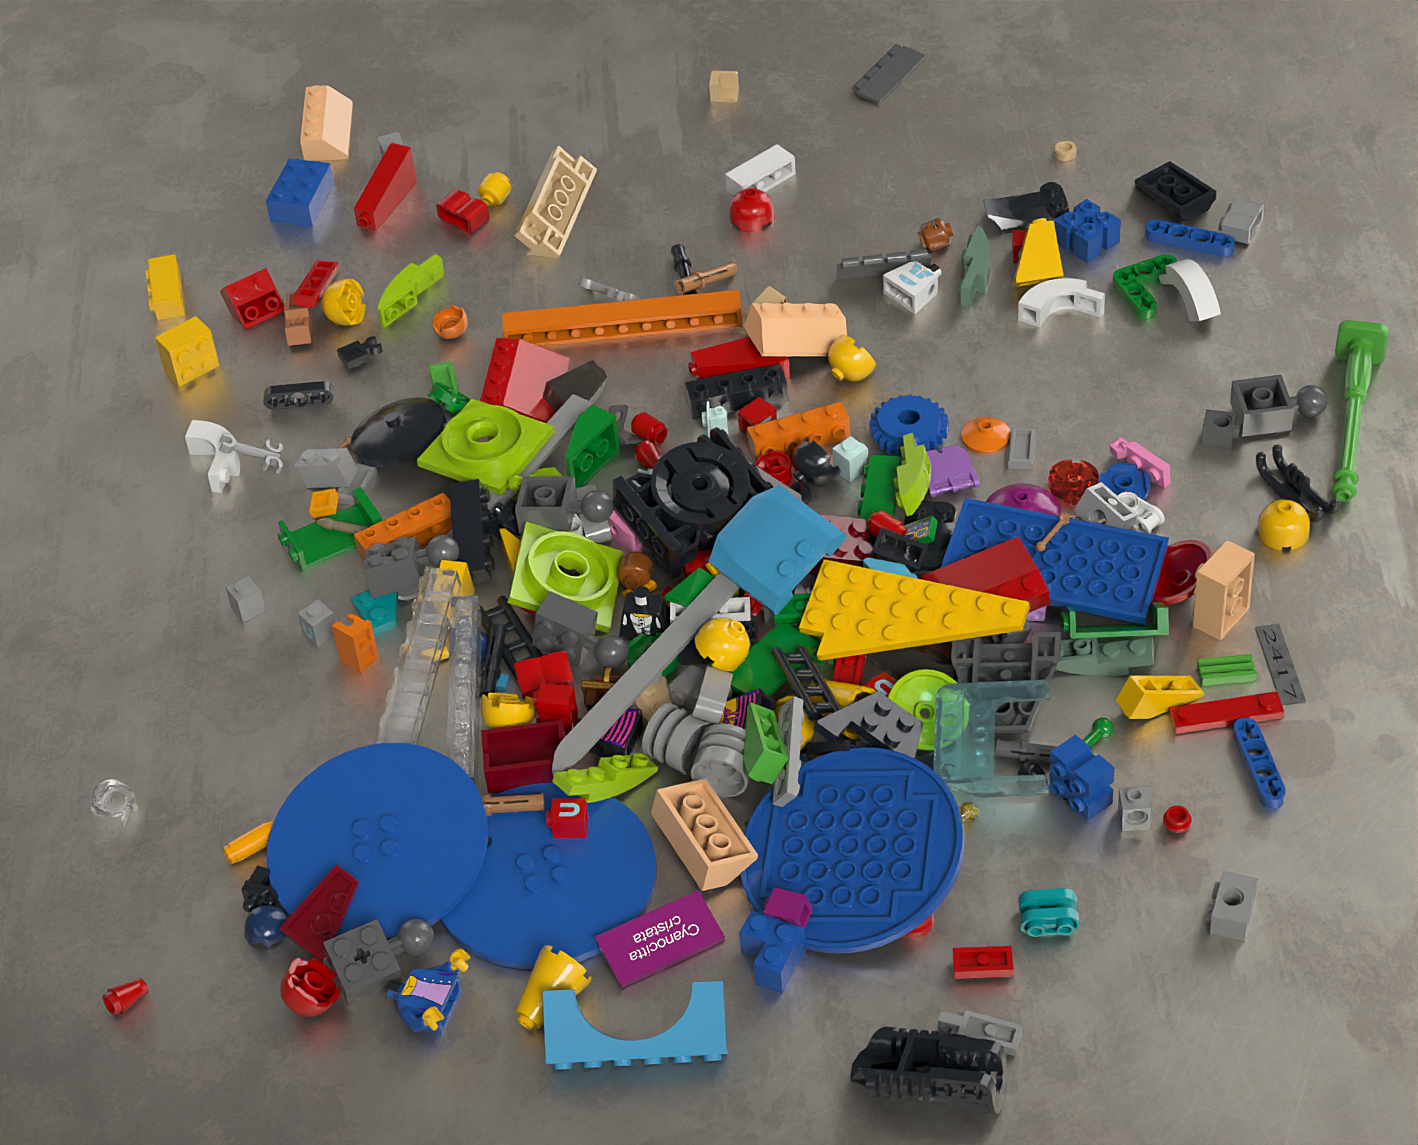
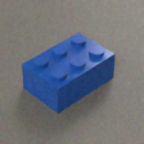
M288 159L266 199L270 222L313 227L335 185L331 163Z

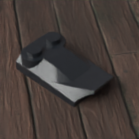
M1171 161L1135 179V185L1169 209L1170 217L1178 223H1186L1208 211L1216 200V190Z
M1055 182L1043 184L1039 192L983 200L988 218L998 224L1001 234L1012 233V230H1027L1033 220L1045 218L1046 221H1054L1064 213L1069 212L1063 188Z
M922 501L912 515L907 516L905 512L904 526L933 516L938 521L934 541L927 543L928 548L918 571H935L940 569L957 522V509L949 502Z

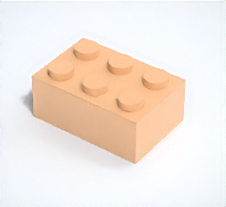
M1227 540L1220 548H1216L1212 552L1210 559L1205 564L1202 563L1197 568L1195 573L1197 582L1193 594L1195 596V605L1192 610L1194 628L1221 640L1249 610L1255 553Z

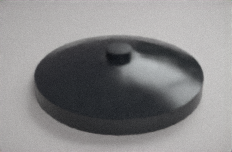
M416 397L392 402L371 413L357 426L351 437L352 451L360 463L370 467H390L405 463L423 454L440 435L447 423L446 416L442 407L436 401L428 398Z

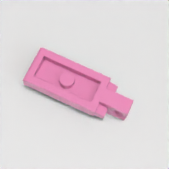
M1119 437L1110 444V452L1117 459L1123 458L1125 462L1136 465L1137 470L1142 473L1145 470L1151 482L1158 483L1163 488L1171 483L1170 465L1135 441L1129 443L1122 437Z

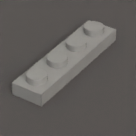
M795 696L779 708L778 726L788 756L786 764L774 781L773 804L780 807L795 799L800 789L798 773L801 767V760L799 758L800 747L803 742L801 728L804 712L803 699Z

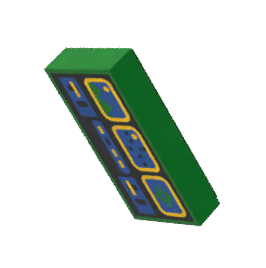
M933 516L907 524L904 526L908 529L906 537L924 544L933 542L938 521Z

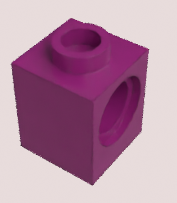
M774 888L771 897H768L764 904V914L766 916L802 928L806 927L813 911L806 895Z

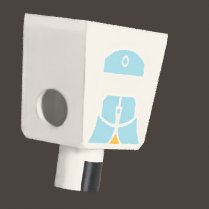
M917 261L909 262L883 275L884 294L916 314L937 295L938 277L941 276V269L936 264L926 268Z

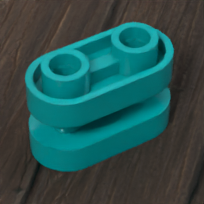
M1071 889L1029 890L1023 892L1018 898L1019 911L1022 913L1020 916L1021 930L1032 937L1056 934L1070 935L1080 926L1079 914L1076 911L1078 906L1077 896Z

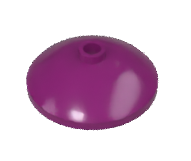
M1018 483L1002 487L992 493L986 500L989 503L1055 516L1061 515L1060 504L1056 497L1046 489L1033 484Z

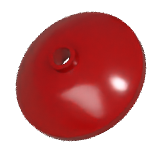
M1184 540L1168 546L1152 602H1163L1165 605H1171L1185 601L1193 596L1197 578H1195L1196 570L1202 563L1205 564L1212 554V551L1205 543L1198 540Z

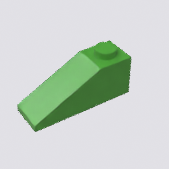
M750 702L747 706L743 761L747 775L758 782L764 781L773 784L788 760L787 752L774 711Z

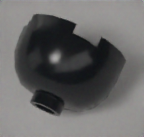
M805 437L797 445L791 456V464L795 469L793 476L798 481L807 482L812 486L820 487L827 485L841 471L837 465L834 468L830 464L831 456L814 440L809 443L808 437Z

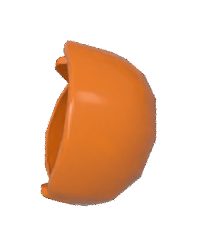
M452 305L449 309H443L436 313L432 320L433 330L443 339H456L461 336L468 327V318L464 308L461 307L459 309L457 306Z

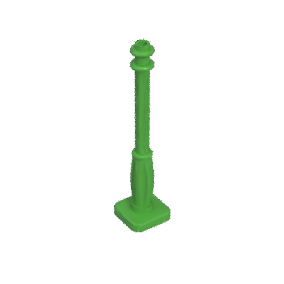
M1345 320L1339 324L1335 356L1342 361H1348L1345 372L1344 395L1347 406L1339 470L1333 475L1335 484L1332 486L1331 491L1334 497L1341 502H1347L1357 494V487L1355 485L1358 483L1359 477L1355 472L1362 405L1367 400L1366 395L1371 379L1372 364H1380L1385 359L1389 329L1383 324Z

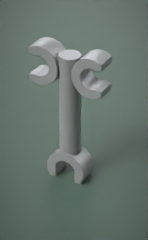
M584 277L580 278L578 286L605 294L620 301L639 299L637 295Z
M228 433L222 434L219 441L222 445L219 451L223 453L237 451L264 459L262 469L266 471L268 466L271 465L275 468V474H279L283 467V463L280 460V454L283 450L282 444L279 443L277 448L274 449L270 446V440H267L261 449L238 442Z

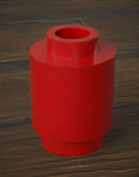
M646 412L637 414L631 421L632 433L644 441L660 445L667 438L668 429L665 427V424Z
M883 510L878 513L874 512L867 522L869 533L878 537L881 527L906 536L908 530L904 527L903 522Z

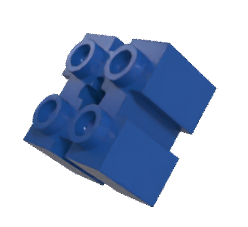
M1088 199L1076 205L1073 212H1066L1054 220L1058 245L1065 250L1074 249V255L1086 263L1099 256L1101 248L1108 250L1120 242L1121 220L1109 212H1100V207Z
M1075 734L1050 751L1051 773L1049 788L1055 796L1061 797L1063 800L1069 799L1068 802L1071 809L1089 820L1113 803V788L1109 785L1114 782L1115 767L1101 755L1095 756L1091 753V747Z

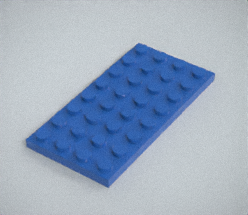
M968 498L964 499L940 568L1019 537L1039 569L1049 590L1050 606L1065 609L1066 606H1072L1075 611L1146 624L1168 549V537L1070 518L1069 523L1062 525L1049 540L1045 550L1039 552L1035 548L1036 543L1042 542L1059 522V516Z

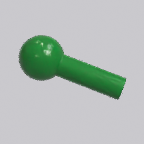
M1104 717L1096 719L1092 724V731L1083 741L1091 747L1100 738L1110 737L1114 731L1111 720Z

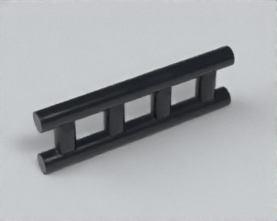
M500 596L497 599L499 606L485 611L481 605H478L473 609V612L488 636L490 635V627L493 625L491 620L504 614L509 620L508 623L503 624L507 629L506 635L516 631L520 639L509 644L504 642L502 658L517 680L514 664L526 659L542 657L543 654L537 647L532 645L533 638L512 605L507 603L508 599L506 596ZM526 648L531 656L516 661L512 653Z
M805 646L798 647L796 653L784 654L780 647L773 648L771 653L795 696L803 699V710L810 721L817 720L819 717L818 713H834L842 709ZM790 664H803L806 669L793 670ZM799 680H813L816 686H802ZM822 696L825 702L812 703L809 697Z

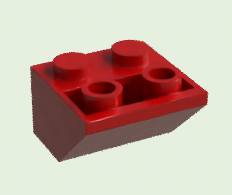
M267 268L225 286L220 291L229 312L244 330L284 312L285 305Z

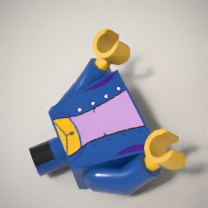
M463 949L455 950L451 954L450 960L442 965L412 970L405 984L395 981L390 982L387 989V997L397 1000L400 1017L413 1032L429 1030L436 1034H442L462 992L457 972H465L468 969V964L465 961L469 960L470 956Z

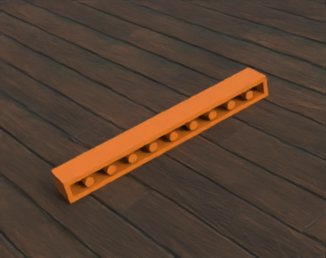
M739 290L502 313L504 338L521 339L537 346L743 326Z

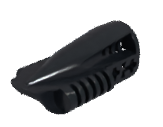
M886 1026L878 1029L870 1038L867 1047L859 1052L852 1063L850 1080L853 1083L864 1086L868 1096L879 1097L881 1094L883 1098H890L892 1094L894 1099H900L903 1096L904 1100H911L914 1097L915 1101L925 1099L926 1102L934 1101L966 1111L998 1114L1004 1105L1007 1089L1008 1070L1006 1052L1000 1043L993 1040L950 1036L949 1032H942L940 1035L938 1031H931L929 1034L928 1030H921L919 1033L917 1029H910L908 1032L907 1028H899L897 1030L896 1027ZM992 1072H997L996 1084L991 1077Z

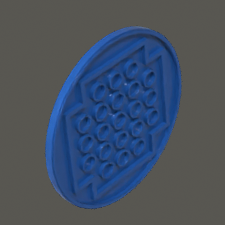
M407 743L372 744L347 751L330 759L307 775L294 788L281 806L271 828L267 845V868L271 871L269 874L271 886L278 893V900L282 907L291 916L336 865H339L359 881V887L337 936L376 919L387 940L397 937L400 927L412 919L424 920L431 926L448 914L462 900L479 874L488 844L487 812L479 791L469 775L453 760L437 751Z
M850 748V751L831 752L802 764L798 773L800 789L797 797L783 807L774 805L773 786L762 798L748 821L744 835L758 854L757 860L740 873L742 885L749 902L755 912L765 915L764 904L766 899L771 897L774 888L806 895L813 911L805 927L804 947L805 949L822 953L841 954L866 951L888 944L908 934L932 915L944 901L958 876L963 860L965 846L964 824L956 800L946 783L937 773L919 760L888 749Z
M541 783L520 786L492 796L543 793L545 811L494 813L492 816L487 817L488 837L492 839V843L487 848L483 865L469 891L448 914L440 919L448 934L472 954L498 965L518 969H533L539 953L545 945L553 947L550 952L557 955L561 950L577 962L584 961L601 953L595 942V937L642 916L652 899L657 879V862L651 837L637 815L619 800L611 797L587 803L589 814L587 838H553L552 827H547L546 823L547 810H552L553 799H582L578 795L569 796L554 783Z

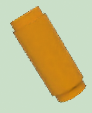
M272 820L264 822L227 843L222 849L230 864L239 863L267 847L274 822Z

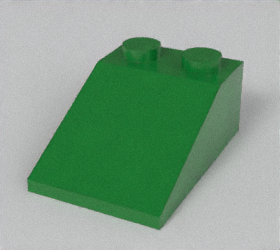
M592 404L577 418L565 456L567 476H574L576 488L585 486L620 452L616 415Z

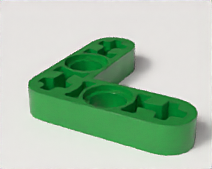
M1160 255L1120 268L1113 273V287L1138 318L1149 320L1156 316L1157 301L1144 285L1159 281L1158 275L1166 273V265L1177 262L1174 256ZM1147 271L1150 274H1140L1139 272ZM1138 292L1140 295L1134 296L1129 293Z

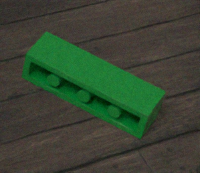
M870 455L869 465H864V480H866V483H861V498H863V501H858L857 513L860 519L866 520V524L874 512L878 513L881 510L895 518L897 505L895 493H897L894 478L898 477L897 467L901 466V456ZM869 533L871 539L868 543H872V546H874L877 537Z

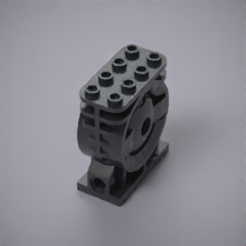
M718 427L710 430V438L702 434L697 438V442L682 444L666 452L656 463L652 475L637 473L626 480L622 475L613 480V504L617 515L671 580L681 575L682 567L698 558L699 551L713 550L717 535L753 496L773 488V485L761 477L758 468L754 464L748 462L741 448L734 446L727 432L724 429L720 430ZM732 482L734 490L731 501L736 504L735 506L728 500L729 484ZM670 484H671V497H672L673 501L671 500L670 496L668 495L667 488H666V487L669 486Z

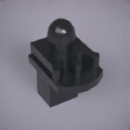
M257 865L249 880L245 881L241 889L244 897V911L250 912L261 905L276 906L278 904V893L272 887H269L270 869Z

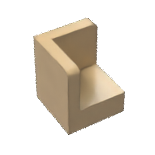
M737 71L711 72L709 81L710 102L737 101L739 92Z

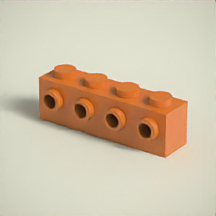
M841 402L747 427L748 449L755 464L758 457L762 454L764 456L769 454L768 451H781L788 456H792L794 449L805 437L809 438V443L814 440L821 447L842 442L850 437V419Z
M441 493L355 533L354 539L357 552L365 560L367 549L377 543L385 545L394 542L400 537L406 536L411 538L416 536L421 547L438 535H446L452 529L451 501L444 493Z

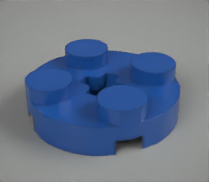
M1118 463L1108 467V471L1104 474L1102 472L1099 477V483L1102 482L1117 496L1123 492H1131L1146 501V497L1150 493L1151 481L1148 473L1145 470L1144 473L1137 470V466L1134 464Z

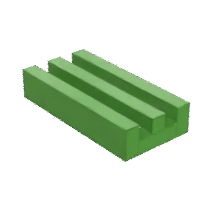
M1252 654L1198 659L1197 667L1202 686L1254 682L1257 680V672Z

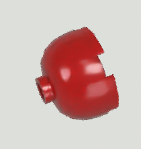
M748 188L741 190L733 196L729 204L730 224L739 226L740 231H761L762 226L768 223L771 225L774 221L775 214L772 199L760 189Z
M297 958L285 970L280 982V994L285 1005L291 1011L305 1017L318 1016L327 1011L339 998L341 989L340 987L337 988L333 981L335 977L334 972L324 963L313 958L309 962L301 961L300 958Z

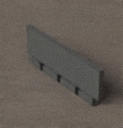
M895 44L886 55L852 86V90L857 93V96L880 105L926 59V55L906 46L901 48L900 45Z
M927 249L910 251V256H906V252L888 253L884 259L882 254L863 256V261H859V257L844 258L842 263L837 264V280L882 275L909 262L916 261L927 268L931 265L932 255L927 253Z

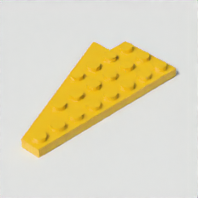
M824 559L799 629L801 633L823 637L816 655L818 660H828L1022 631L1030 604L1027 601Z

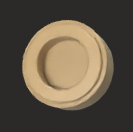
M1060 141L1054 145V157L1056 159L1070 161L1076 157L1077 147L1073 142Z

